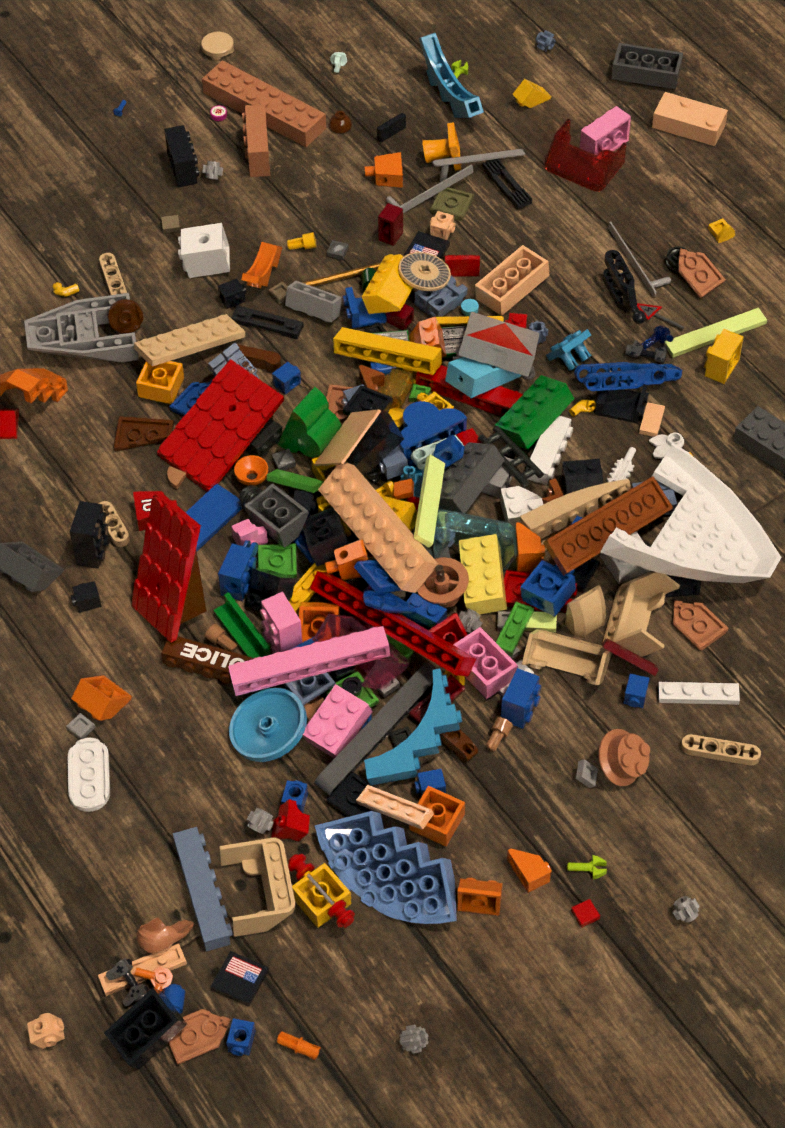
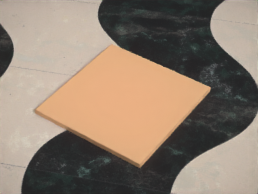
M378 409L352 412L314 465L344 464L381 411Z

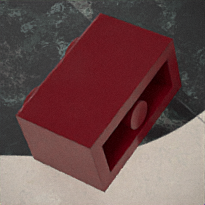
M387 203L378 216L379 241L394 246L403 234V208Z

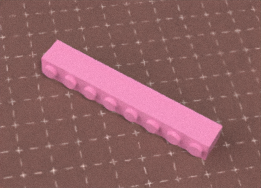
M381 626L361 632H353L342 637H334L322 642H315L303 647H295L284 652H276L264 657H256L253 660L237 662L229 665L228 668L235 695L238 696L391 655L384 627Z

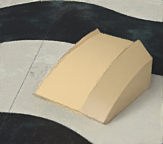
M600 585L567 603L565 626L574 636L586 638V635L605 625L606 606Z

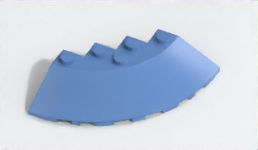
M369 811L315 825L319 844L329 861L328 864L331 869L334 870L347 889L360 896L361 901L367 906L374 907L380 913L391 918L411 923L442 924L457 921L455 878L450 859L440 858L430 861L427 844L417 842L407 845L404 828L395 826L384 829L381 813Z

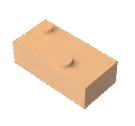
M665 92L654 112L652 128L715 146L726 125L728 110Z
M522 245L475 284L476 300L503 316L549 276V261Z

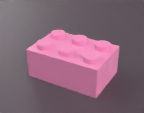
M616 106L600 118L595 119L590 125L585 126L581 130L579 155L595 165L628 142L631 116Z
M278 593L261 601L262 610H260L263 618L261 624L264 629L262 634L267 643L270 642L272 645L273 654L288 651L301 644V620L284 593Z
M481 627L453 644L476 658L469 676L465 677L486 699L510 684L518 665Z
M335 684L306 726L303 737L308 743L335 758L358 734L371 715L372 710L366 702Z

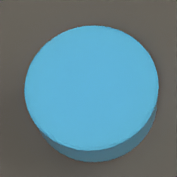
M466 299L461 303V312L464 315L470 316L471 312L478 313L479 304L476 300Z

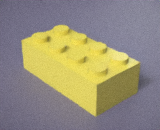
M497 534L459 540L461 564L466 568L469 576V583L464 592L466 609H472L479 614L507 610L501 548Z

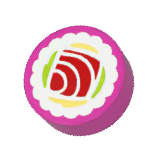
M220 105L214 106L210 110L211 118L215 121H223L227 117L226 108Z

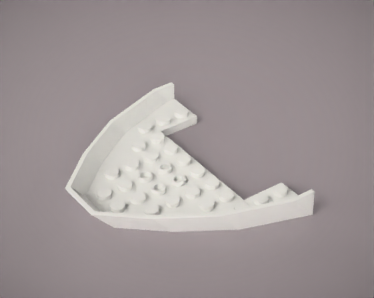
M673 443L652 476L657 481L683 495V498L651 547L616 527L600 552L661 574L701 581L746 583L770 578L781 559L780 554L762 526L735 493L689 452Z

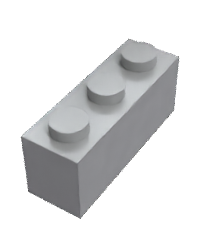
M294 281L287 287L285 306L307 313L309 316L318 317L325 322H332L340 316L342 297L302 282Z

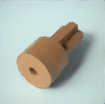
M216 623L207 630L205 638L214 645L219 644L227 651H235L237 644L225 635L226 631Z
M320 695L304 705L307 713V724L324 701V698Z
M497 717L491 728L493 733L486 744V748L493 752L496 751L502 738H506L510 733L513 724L505 718Z

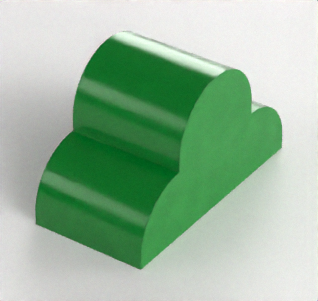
M314 387L292 411L278 442V445L283 449H289L292 453L299 450L308 457L317 458L323 453L341 428V422L329 410V403L319 389Z

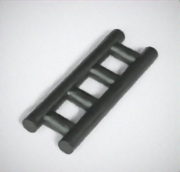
M499 426L493 428L492 431L495 434L486 438L481 434L478 437V440L483 444H492L499 439L506 444V446L498 450L505 460L502 465L523 487L528 486L529 481L527 479L534 474L538 478L543 477L544 473ZM513 451L517 458L509 462L504 455ZM521 463H524L529 468L523 473H520L515 468Z

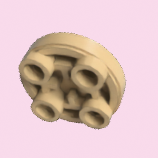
M224 32L209 33L201 41L202 51L215 61L234 51L233 38Z

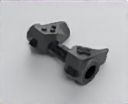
M635 340L633 344L627 345L625 355L634 358L638 356L652 358L657 363L664 364L667 346L655 348L653 352L644 350L643 345Z
M126 958L117 962L106 973V977L109 980L122 976L125 978L131 989L123 1000L124 1006H130L135 1002L137 1003L149 991V988L144 984L139 985L131 974L133 968L132 961Z

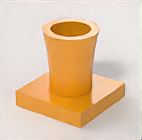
M454 122L447 123V139L423 140L426 163L447 157H461ZM454 164L455 171L462 170L461 164Z

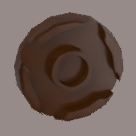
M129 299L113 303L108 311L110 326L115 331H120L123 334L138 330L144 319L140 305Z

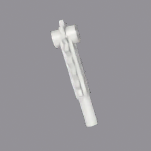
M630 447L624 459L621 458V460H617V463H614L616 468L611 469L613 473H609L611 478H606L607 482L627 479L626 477H631L629 472H633L634 465H632L631 460L636 452L635 448Z

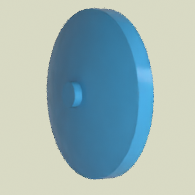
M269 688L256 692L244 700L232 716L229 726L231 743L241 756L251 761L266 762L280 758L292 750L302 738L307 724L306 709L300 699L289 690Z

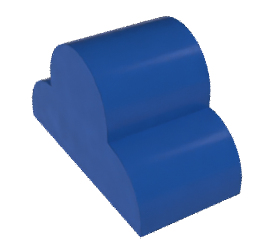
M424 401L414 402L407 406L403 412V430L401 431L404 440L399 444L407 459V465L409 467L416 466L411 460V454L416 449L466 431L467 417L457 409L446 408L438 410L435 405Z

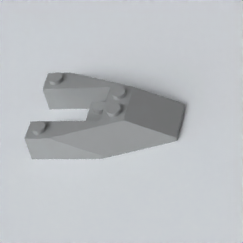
M129 293L75 300L25 320L27 349L66 357L114 362L139 360L138 352L134 349V343L136 342L135 332L99 337L98 325L109 323L108 311L112 304L123 299L130 300Z

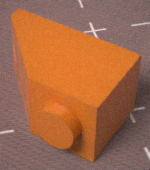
M515 849L507 851V861L528 893L550 882L551 867L539 855Z

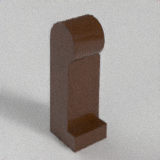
M237 344L239 350L251 362L253 367L267 369L271 373L281 367V357L278 353Z
M461 730L440 734L441 742L451 749L461 761L467 763L478 754L476 745Z

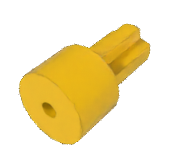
M314 232L302 234L301 238L288 240V249L305 247L306 250L316 248Z

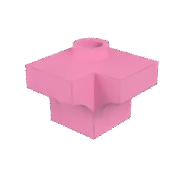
M249 519L231 526L232 536L237 545L243 546L245 540L251 541V544L256 542L258 545L268 543L265 527H256L255 524H251Z

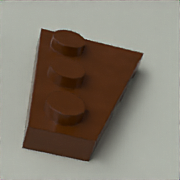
M119 416L114 451L165 441L174 429V420Z

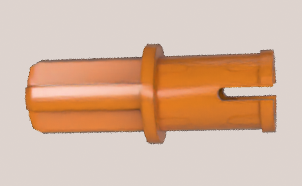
M283 1031L280 1032L277 1038L278 1044L294 1050L295 1054L300 1053L313 1060L317 1059L321 1049L320 1046L303 1040V1037L299 1039Z

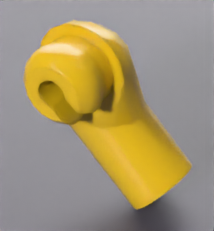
M57 282L52 286L53 292L56 295L64 297L79 292L77 284L65 288L62 287L61 283Z
M581 400L569 409V413L575 417L580 412H593L596 409V402L593 400Z

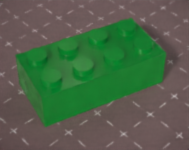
M541 375L505 415L501 417L495 426H499L517 446L529 449L574 400V397L566 383Z

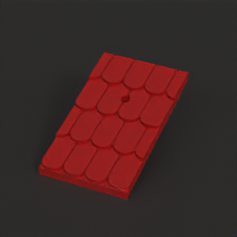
M230 359L213 378L212 383L199 396L193 407L175 426L172 433L160 445L157 456L172 467L186 472L187 478L208 492L222 480L270 418L273 419V414L284 402V396Z
M159 491L151 499L149 522L146 523L143 554L140 555L138 576L134 582L132 607L172 643L177 640L180 624L207 612L196 551L201 525Z

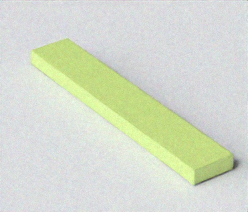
M756 308L664 342V346H667V351L674 358L712 344L716 335H720L723 329L740 334L767 324V319L761 310Z
M431 454L426 457L414 539L427 547H431L434 542L445 467L444 462Z

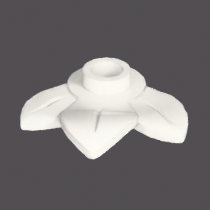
M671 433L668 436L661 434L649 440L651 444L656 446L653 457L658 459L665 457L672 443L680 448L684 445V439L679 433Z

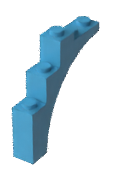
M436 33L420 37L419 41L428 67L426 71L430 85L438 86L442 101L450 102L454 117L470 118L483 113L479 96L468 92L449 67Z
M441 669L433 670L431 701L425 716L413 733L394 749L380 756L364 760L369 784L377 785L417 777V770L421 769L418 757L438 754V746H442L440 734L460 730L459 723L462 722L461 711L456 710L455 704L451 705L450 694H446L445 687H448L447 675H443Z

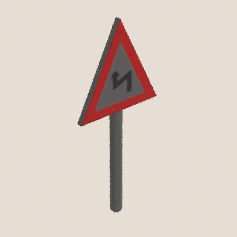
M637 303L638 309L646 314L647 321L655 316L680 329H684V326L657 314L663 308L662 306Z

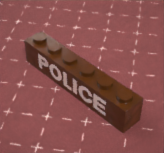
M179 636L172 643L167 640L161 652L163 664H166L168 667L184 669L186 672L201 674L206 678H215L227 684L232 683L229 665L254 659Z

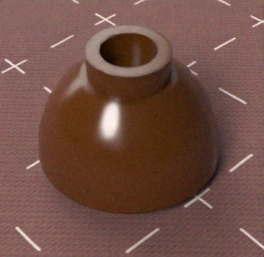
M337 111L329 121V128L335 133H345L352 128V121L343 111Z

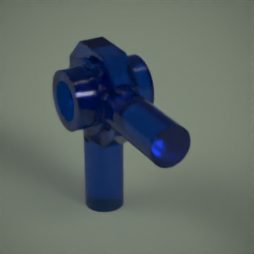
M660 325L654 328L652 337L641 343V345H643L644 349H647L657 341L660 343L665 341L672 342L674 337L670 335L669 328Z

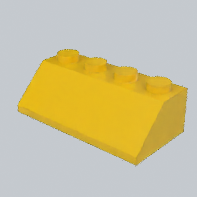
M389 254L385 256L362 295L369 314L400 311L413 289L401 278L398 271L399 263L404 257L403 255Z

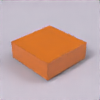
M412 478L394 482L395 499L400 500L414 496V482Z

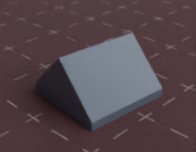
M323 673L284 683V686L287 690L294 693L302 704L305 705L335 686L336 683L328 673Z

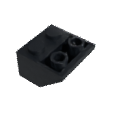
M252 568L245 606L260 611L262 610L261 601L281 592L284 593L289 601L293 595L296 578L269 569Z

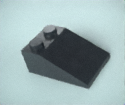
M600 459L562 462V481L565 495L603 484Z
M333 507L306 518L303 531L308 550L317 567L335 560L334 550L350 544L341 518Z

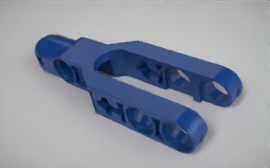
M616 362L579 365L574 371V376L588 390L603 391L635 389L644 384L652 385L661 384L665 381H676L682 377L683 370L672 364ZM601 368H603L605 371L596 373ZM586 369V377L580 378V371ZM608 377H612L611 381L613 383L611 385L605 384ZM596 382L595 385L588 386V383Z

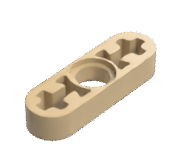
M100 502L99 504H102L103 510L105 509L109 514L105 520L106 524L111 521L118 523L114 527L108 526V535H110L111 541L117 547L126 546L129 543V534L116 510L110 502ZM117 532H119L120 536H121L123 539H120L119 537H117Z

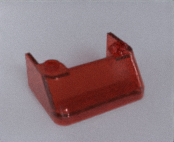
M567 119L554 135L545 159V169L590 190L602 191L625 163L627 143L623 142L616 152L602 150L598 155H594L569 144L571 141V120Z

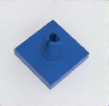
M377 560L357 561L354 568L368 583L364 591H375L376 593L403 591Z

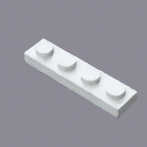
M659 682L658 684L659 703L739 705L740 701L739 684Z

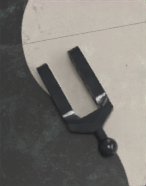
M609 250L605 253L604 262L607 269L603 272V282L616 306L624 310L625 314L632 312L634 323L642 324L646 320V314L637 307L634 277L621 254L617 250Z

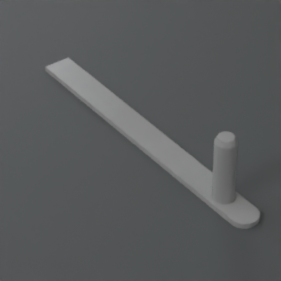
M522 149L440 159L434 160L433 165L442 166L440 182L447 179L449 165L525 155V152Z
M471 164L401 206L391 196L386 198V202L403 208L404 213L473 173V166Z
M609 222V231L652 297H656L655 287L669 284L671 278L665 277L650 282L612 222Z

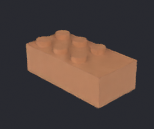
M265 104L245 105V112L242 113L243 123H246L243 124V133L247 135L244 136V146L248 147L245 148V159H249L250 177L270 176Z

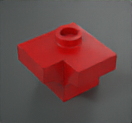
M288 799L279 807L278 817L273 820L272 838L300 841L309 832L310 815L302 813L298 809L296 801Z

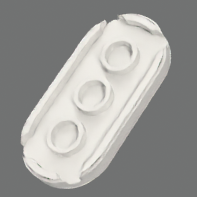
M96 738L80 739L68 752L69 798L75 808L85 812L96 811L102 808L110 797L109 753L105 744Z

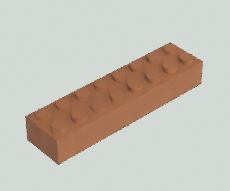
M223 60L202 78L204 94L240 113L245 112V105L265 104L267 127L304 147L312 143L326 129L325 113Z

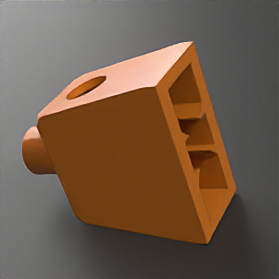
M401 152L376 156L374 158V166H365V177L375 176L377 186L403 187Z
M363 539L335 549L336 560L325 563L327 573L339 571L342 580L362 577L354 566L357 561L368 560Z

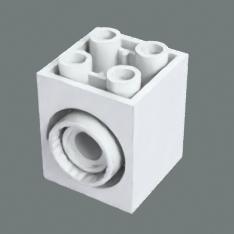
M222 223L181 229V236L178 237L181 249L178 250L180 260H183L184 272L187 271L189 278L230 272V247Z

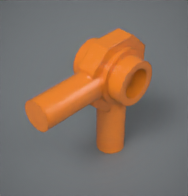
M137 967L134 975L150 980L153 987L160 991L169 987L173 978L171 971L162 967H158L153 971Z

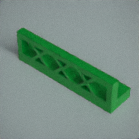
M229 592L224 594L225 604L214 609L213 612L242 653L252 658L271 655L270 646Z

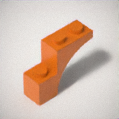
M261 242L253 265L246 273H243L241 280L247 281L246 285L260 289L262 285L268 286L272 266L278 267L282 247Z

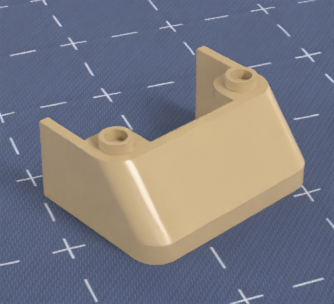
M654 571L622 584L615 595L603 642L605 638H608L641 657L663 649L664 644L646 632L651 611L662 607L665 602V595L679 589L680 585L666 574Z
M537 629L529 633L522 665L529 663V667L534 669H541V666L552 667L581 675L587 679V683L600 685L604 680L612 652L604 649L602 645Z
M267 838L220 846L221 866L242 863L246 874L250 876L261 875L268 909L259 911L256 914L232 917L234 937L269 931L294 912L295 899L285 848L280 839Z

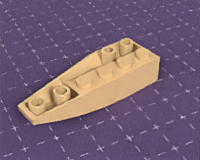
M624 479L595 485L554 499L521 515V524L541 538V545H544L543 542L569 527L576 516L584 518L631 490L630 480Z

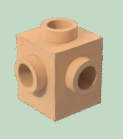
M437 211L435 217H432L430 220V235L447 240L450 233H453L455 230L454 215Z
M51 1013L41 1014L39 1018L27 1023L30 1043L42 1049L52 1047L58 1041L65 1039L63 1021Z

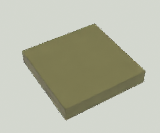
M447 187L438 193L430 213L436 214L437 211L454 215L455 220L463 221L474 199V194Z

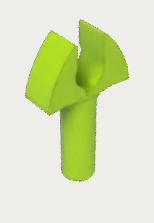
M461 60L451 65V70L454 71L457 79L460 74L468 75L467 62L463 67H460Z
M592 855V861L589 863H567V870L589 871L593 874L592 879L594 880L607 873V869L596 868V866H607V861Z

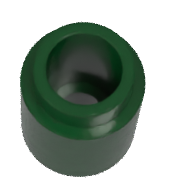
M366 268L361 274L364 291L376 272L374 268Z

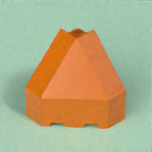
M44 368L15 369L0 375V396L8 389L17 388L24 392L25 401L31 404L37 397L39 401L45 403L50 396L52 400L59 402L68 391L66 378Z

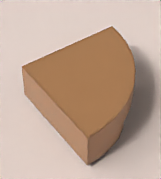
M169 466L167 476L173 488L178 490L186 478V472Z

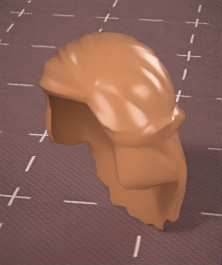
M154 918L149 923L140 926L137 931V942L144 951L157 954L171 948L173 943L189 934L194 926V922L184 919L171 926H165L159 918Z

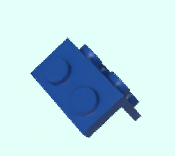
M352 287L345 288L343 304L347 306L346 315L347 319L351 321L352 328L369 326L377 322L381 324L387 321L385 312L369 314L362 297L355 298Z

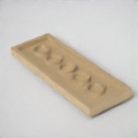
M225 314L135 342L134 349L151 366H156L244 338L245 331Z

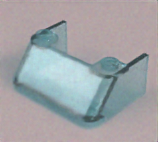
M438 509L434 535L435 558H439L450 543V530L476 536L497 534L501 548L503 572H506L518 556L516 530L510 523L447 509Z

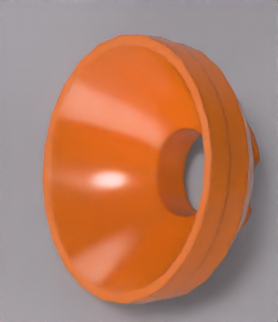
M245 456L235 464V476L244 485H258L267 478V462L259 456ZM254 473L257 475V478L251 480L247 478V475Z

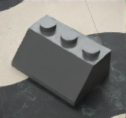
M273 483L244 505L249 520L258 527L264 526L267 534L284 548L299 537L309 514L307 509Z
M23 541L0 543V572L7 573L13 581L25 585L28 591L45 590L64 571L62 567Z

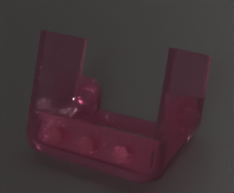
M328 614L312 640L322 642L334 637L350 635L353 632L369 630L372 627L357 617ZM389 643L391 656L358 664L367 673L361 685L367 688L382 689L407 669L410 664L409 660Z

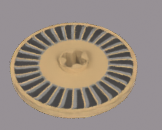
M424 252L407 254L401 259L398 267L401 278L408 285L423 291H437L444 288L451 276L448 265L442 259Z

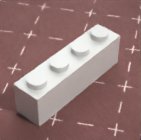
M558 416L540 436L530 459L539 467L544 475L538 478L534 474L527 480L547 485L549 479H553L555 474L554 467L559 465L561 460L560 453L565 451L567 437L570 438L573 432L571 419Z

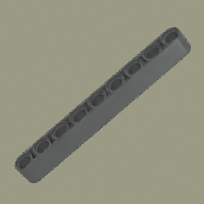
M429 662L424 663L319 774L314 784L330 796L433 688V670L437 668Z

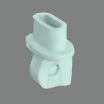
M335 52L331 55L330 61L335 66L334 72L339 73L341 66L347 63L345 53Z

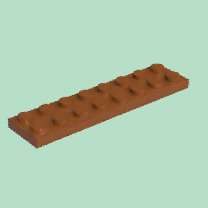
M654 476L545 540L543 544L564 576L600 554L608 537L614 532L616 527L631 535L673 509V506Z

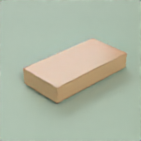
M647 402L639 434L652 437L658 435L665 406Z

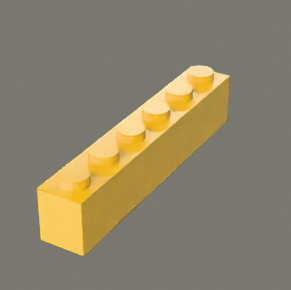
M344 327L333 338L334 353L431 375H434L442 364L441 348Z

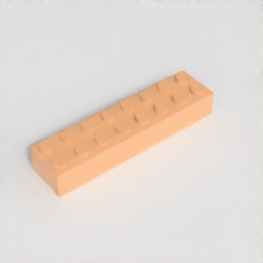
M349 463L337 465L318 490L359 540L363 539L364 546L403 591L416 593L434 571L438 563L423 545L414 539L412 532L354 465Z

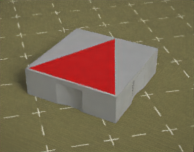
M471 312L458 355L528 377L535 358L539 333Z

